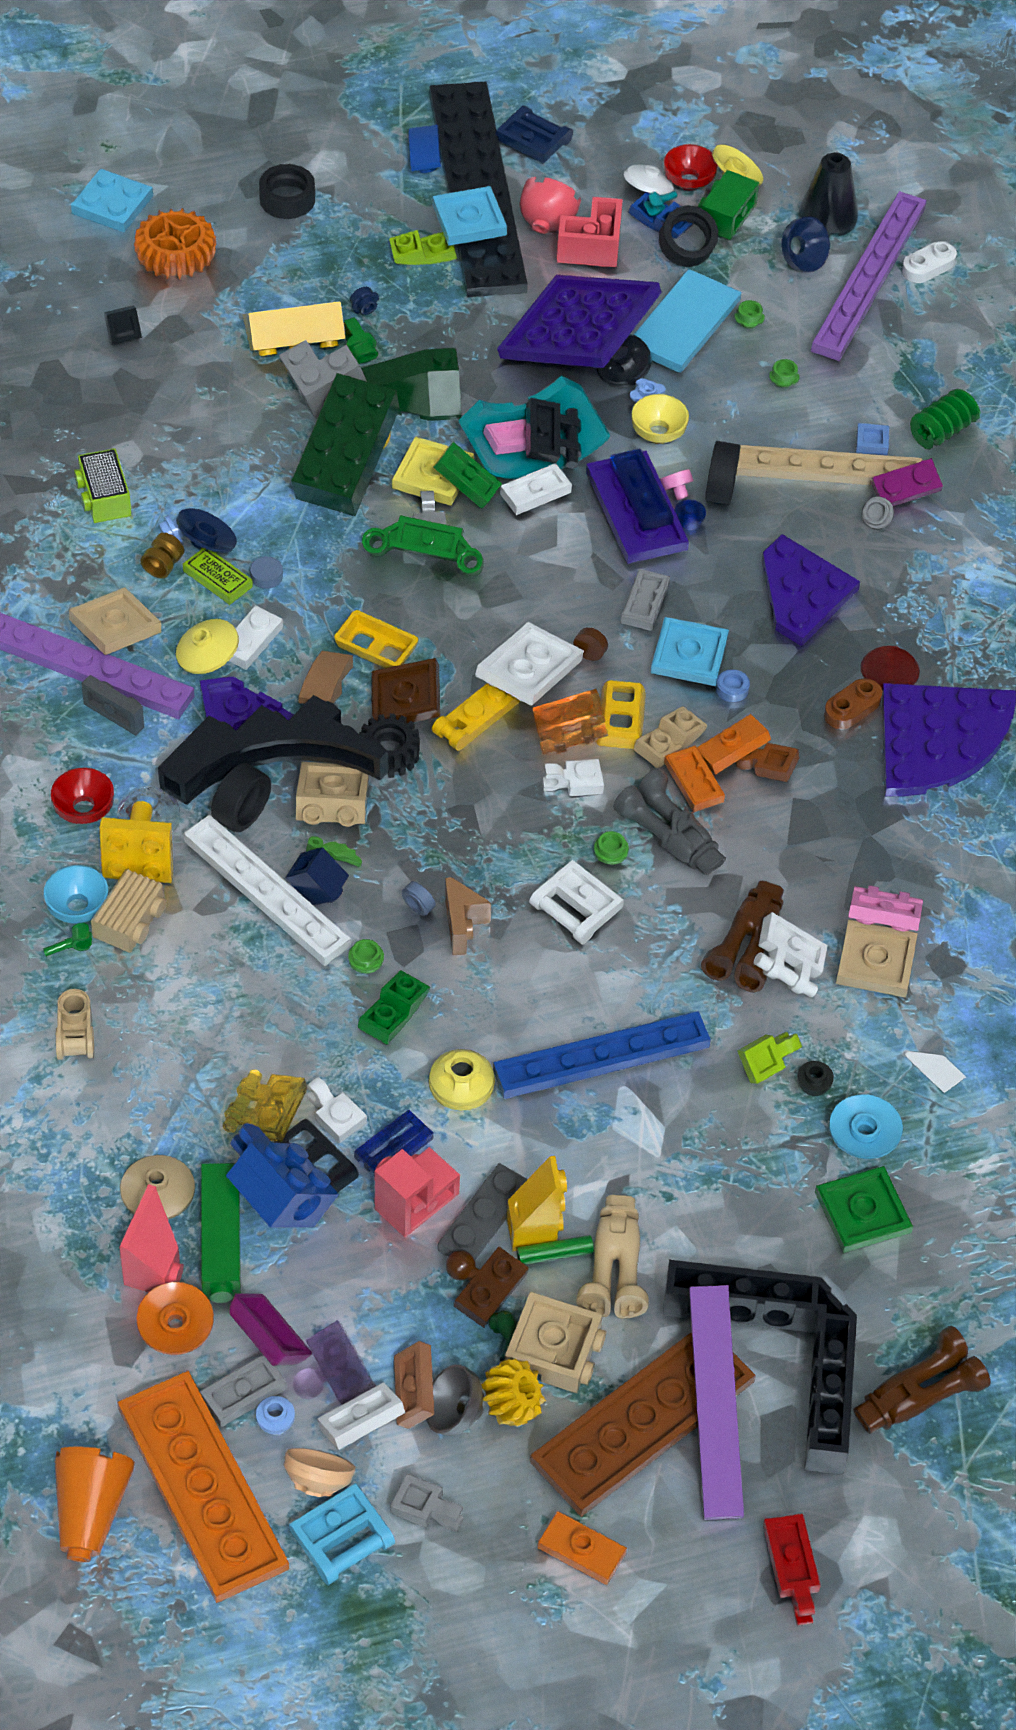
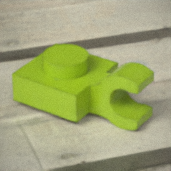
M784 1032L775 1038L773 1035L765 1034L737 1050L750 1083L758 1084L786 1068L782 1058L800 1049L802 1044L797 1033L789 1036L788 1032Z

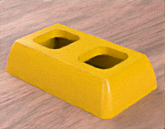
M359 610L351 613L334 636L339 648L383 668L403 665L418 643L417 636ZM358 634H364L374 639L367 649L352 643ZM386 647H393L402 652L396 662L380 656Z
M608 680L604 683L601 689L597 745L634 749L636 740L643 735L646 690L641 683ZM623 692L635 695L633 701L625 702L614 700L612 693ZM613 714L631 716L632 726L629 728L613 727L610 725V717Z

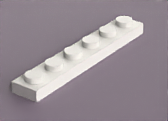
M210 814L183 833L186 844L321 964L326 966L351 947V938Z

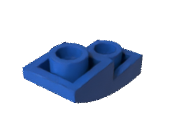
M438 125L409 128L411 171L429 173L441 167Z
M646 192L630 206L628 213L644 225L659 232L668 214L681 206L675 201L669 206L664 203L665 208L660 214L650 216L644 206V202L650 201L649 195L651 193ZM684 221L675 224L672 229V238L677 239L694 224Z

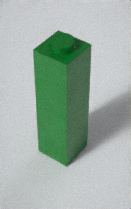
M235 1163L201 1164L202 1292L209 1301L216 1303H227L234 1298L235 1294H241L240 1192L226 1176Z

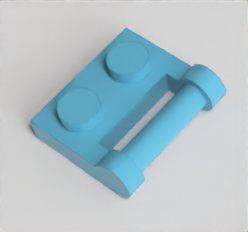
M356 1483L289 1524L290 1532L312 1561L326 1585H330L338 1580V1574L378 1549L386 1550L396 1543L392 1532ZM366 1527H369L373 1532L372 1535L332 1560H329L325 1554Z

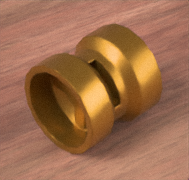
M159 533L152 542V548L147 549L140 559L141 565L150 575L164 579L168 577L174 568L173 563L178 562L185 552L184 546L173 535Z

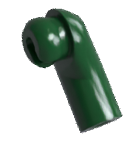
M506 1310L492 1314L489 1319L490 1329H493V1332L496 1334L501 1333L505 1340L500 1355V1362L505 1360L506 1352L518 1324L514 1314Z

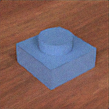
M858 423L856 453L888 456L889 426Z

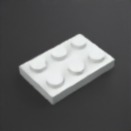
M527 622L477 665L475 676L484 680L489 685L516 697L519 701L532 706L582 661L584 650Z

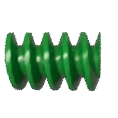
M953 389L947 395H943L938 401H934L930 406L916 413L911 418L910 430L918 444L930 450L934 445H942L945 440L951 439L954 434H958L963 428L969 427L971 422H976L980 418V409L976 400L968 392L962 389Z

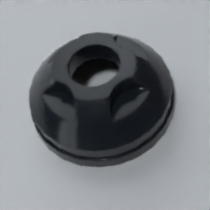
M630 334L621 345L628 348V353L624 358H611L604 368H596L600 378L611 387L627 388L633 386L637 380L645 378L650 370L652 362L651 352L645 342L633 334Z

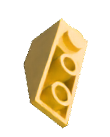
M549 1156L508 1199L506 1220L512 1252L516 1251L517 1247L556 1241L558 1231L564 1230L562 1212H565L564 1192H567V1180L565 1170H558L555 1156Z

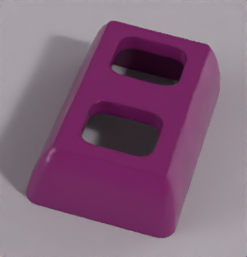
M235 1294L229 1310L231 1317L272 1366L297 1365L312 1355V1351L263 1294Z

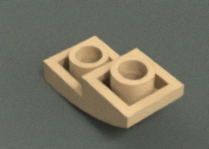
M682 706L662 717L657 729L638 738L633 750L653 766L660 768L665 765V755L688 748L706 730L707 724Z

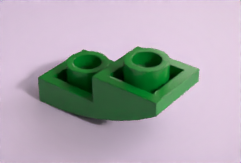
M400 970L381 988L379 1000L359 1018L358 1029L388 1045L417 1011L429 993L430 986Z

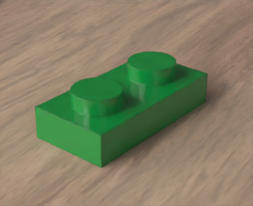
M454 442L445 450L433 467L481 509L488 504L502 484Z

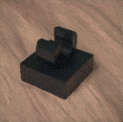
M134 305L104 312L109 340L112 345L142 338L137 309Z

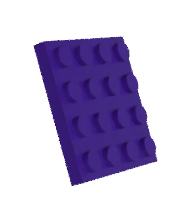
M555 275L497 348L500 359L604 368L662 293L659 282Z

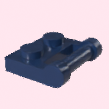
M524 105L496 130V135L500 142L542 163H545L562 145H568L574 133L573 129L567 126L560 127L534 114L531 108Z

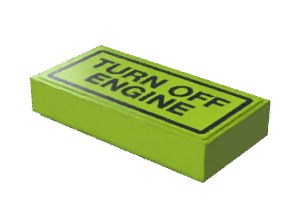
M202 548L183 563V572L229 605L253 587L250 577L213 551Z

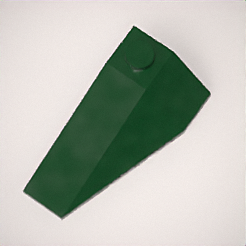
M456 348L424 349L361 368L367 382L397 391L400 407L397 415H402L403 412L419 414L420 419L428 421L454 420L462 417Z

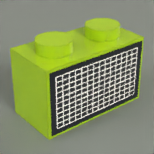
M116 448L78 455L79 469L74 470L75 482L78 489H84V492L81 493L83 509L85 512H91L93 522L99 523L132 516L130 493Z

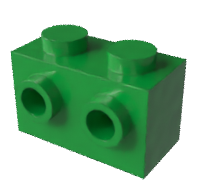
M727 170L720 180H715L710 194L707 198L703 197L698 207L707 211L715 220L719 236L731 240L757 205L759 182Z

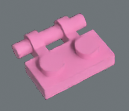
M869 885L868 888L854 886L848 917L854 918L862 924L880 923L890 925L898 931H918L923 899L910 897V893L900 891L899 894L879 891V887Z

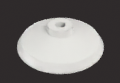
M633 165L623 173L628 183L648 193L657 192L659 195H664L674 190V184L663 171L655 166Z

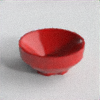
M685 144L674 147L666 154L664 159V171L667 178L678 187L687 191H693L708 185L715 178L718 168L712 152L699 145ZM690 174L697 177V179H683L682 176Z
M76 768L63 773L56 779L51 789V801L55 812L64 820L76 824H88L100 820L109 813L114 802V787L111 780L101 771L92 768ZM81 801H88L94 805L92 810L84 813L76 811L74 807Z

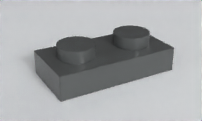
M89 675L82 682L84 705L135 736L145 728L143 706L136 699L123 695L108 682L100 681L92 675Z

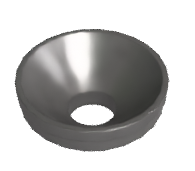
M462 1365L448 1366L437 1375L433 1381L434 1415L426 1419L427 1424L435 1433L455 1436L467 1430L474 1422L480 1419L484 1411L482 1386L476 1373ZM468 1401L466 1410L464 1412L465 1404Z

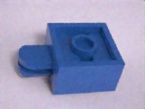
M249 1123L243 1124L238 1131L239 1134L235 1135L230 1142V1145L240 1155V1158L227 1173V1178L270 1228L314 1227L339 1196L338 1192L331 1186V1180L328 1175L311 1163L308 1159L307 1151L296 1143H273L259 1127Z

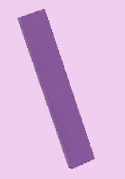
M728 1285L690 1287L689 1299L704 1520L743 1519L744 1508Z

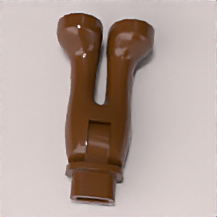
M762 880L758 882L756 888L749 890L748 897L742 902L736 912L730 930L723 942L709 950L701 962V968L709 978L718 981L727 980L733 970L741 944L745 936L748 935L752 936L736 966L735 982L741 989L754 993L763 989L767 976L763 974V969L754 965V959L758 953L765 952V949L759 946L763 919L772 912L780 916V910L784 903L782 900L784 889L781 886Z
M948 1326L939 1333L936 1350L929 1357L888 1378L873 1393L865 1395V1402L854 1407L853 1411L869 1434L881 1427L889 1430L892 1424L907 1422L909 1419L918 1416L936 1403L963 1391L980 1392L986 1389L991 1384L990 1376L979 1358L972 1356L967 1359L968 1347L965 1339L957 1328ZM959 1365L955 1371L950 1372L936 1383L928 1387L919 1386L933 1376Z

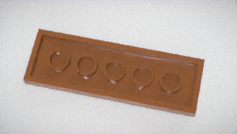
M692 1332L530 1455V1463L580 1517L584 1516L698 1427ZM733 1352L735 1392L737 1396L755 1382L756 1375Z

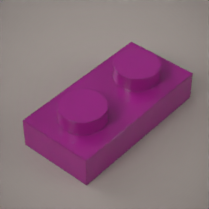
M932 458L874 476L871 480L876 496L887 499L892 506L940 492L943 488Z

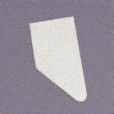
M914 1051L905 1052V1056L943 1093L966 1078L945 1056Z

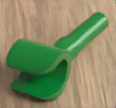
M86 923L75 924L72 927L71 938L43 948L46 957L70 948L78 951L88 950L92 945V933L89 932V925Z

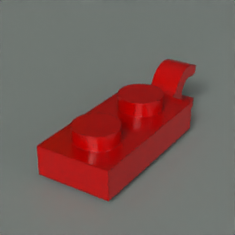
M803 1514L764 1519L763 1529L780 1598L792 1596L797 1626L813 1624L812 1615L815 1614V1607L811 1593H818L821 1584Z

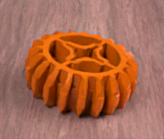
M170 208L169 212L164 213L159 210L157 216L148 215L147 221L140 222L139 229H136L134 249L139 263L145 266L146 271H153L156 277L165 274L167 280L171 276H178L181 279L182 275L187 274L192 277L194 271L202 273L204 266H210L211 260L216 253V235H214L211 223L206 222L204 216L197 217L195 211L185 213L183 208L179 212L173 211Z

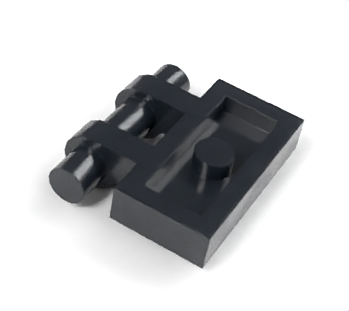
M530 398L526 404V458L557 463L560 459V454H562L566 458V467H578V458L581 456V444L578 442V434L581 432V420L578 418V410L569 408L566 410V415L560 414V403ZM560 430L566 434V439L560 438Z

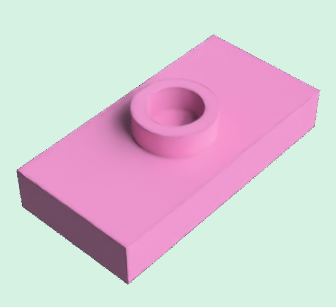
M526 419L485 425L483 434L495 455L526 451Z

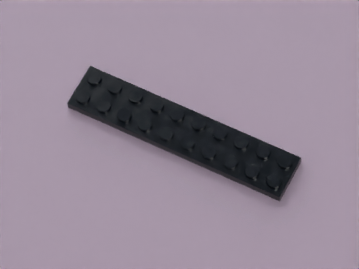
M487 81L429 85L434 123L438 125L439 147L447 193L491 186L507 225L506 236L457 244L467 297L527 293L528 284L499 140L496 135V125Z

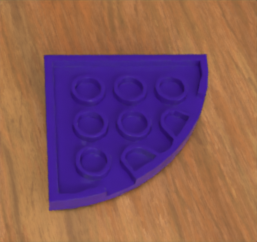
M883 683L882 716L885 797L926 794L927 789L945 784L950 787L978 772L999 751L1004 738L1010 730L1016 706V690Z

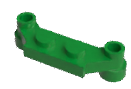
M400 515L398 522L384 529H368L362 537L363 547L373 556H384L393 549L457 562L461 572L468 576L479 575L484 566V559L477 549L471 548L463 537V528ZM376 541H382V545L379 548H373V544ZM472 560L477 561V564H476L475 567H473V568H468V567H467V564H468L470 561H472Z

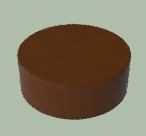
M587 627L581 629L573 642L574 646L584 650L583 658L590 661L601 659L608 649L606 637L594 628Z

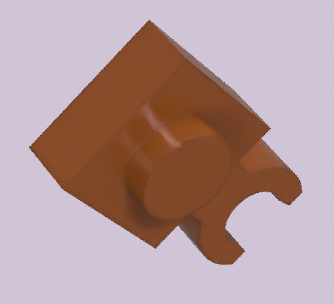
M766 743L764 749L757 748L738 760L736 767L743 770L755 768L756 776L788 782L800 758L799 750Z

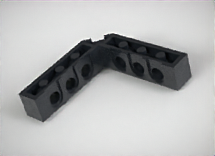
M669 1260L663 1315L691 1318L690 1287L728 1285L731 1323L814 1333L804 1470L843 1475L849 1454L857 1314L847 1304L843 1305L831 1293L832 1288L821 1277Z

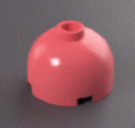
M536 177L529 178L525 182L520 198L521 214L526 222L531 225V228L538 233L558 232L560 215L576 216L581 204V198L579 197L578 200L574 198L576 191L560 181L545 177L543 182H535Z

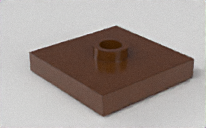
M432 658L372 671V717L378 721V715L384 714L385 719H390V713L396 714V720H399L401 715L406 717L407 723L440 717V679L437 659Z

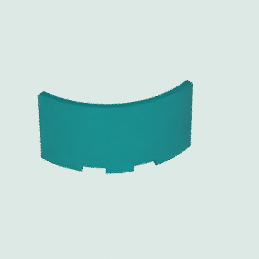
M560 376L544 390L528 397V401L530 398L560 403V414L566 415V410L569 408L578 410V418L581 420V432L578 434V442L581 444V456L578 458V461L593 453L609 440L610 433L581 385ZM479 399L458 420L483 466L496 477L518 479L555 464L526 458V451L495 455L483 434L487 424L526 419L527 403L514 406L512 402L490 403ZM560 430V438L566 439V434ZM560 454V459L556 463L560 469L566 468V458L562 454Z

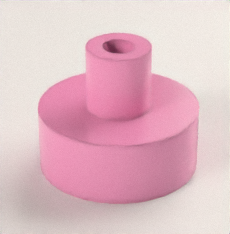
M690 469L660 479L665 491L673 489L676 500L689 497L685 485L694 481Z

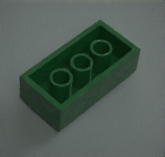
M336 373L291 480L297 500L356 516L400 409L395 389Z

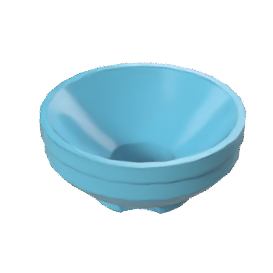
M72 865L64 867L50 876L44 887V900L47 909L55 918L67 923H84L92 920L107 898L109 890L105 878L97 870L83 865ZM75 899H82L88 903L87 907L81 911H72L67 906Z

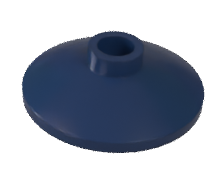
M187 508L181 510L176 518L181 532L190 539L193 546L200 550L204 548L213 552L227 553L232 551L237 544V539L232 529L221 519L208 512Z

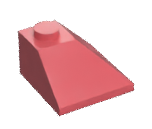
M148 1184L119 1246L124 1285L145 1292H150L155 1287L165 1283L180 1282L184 1265L180 1263L179 1248L156 1187Z

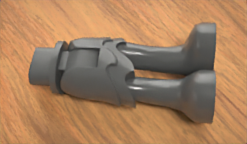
M654 768L642 779L639 788L635 785H630L618 795L613 805L614 810L618 814L636 821L654 833L662 841L661 847L665 848L682 862L689 863V866L693 869L699 867L706 875H709L726 861V857L718 851V843L712 840L709 832L698 822L693 812H689L686 806L684 810L680 809L666 795L668 777L660 768ZM647 805L669 820L671 827L656 816Z

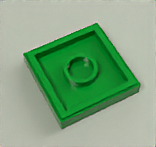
M884 1166L816 1185L815 1194L843 1253L912 1233L913 1225Z

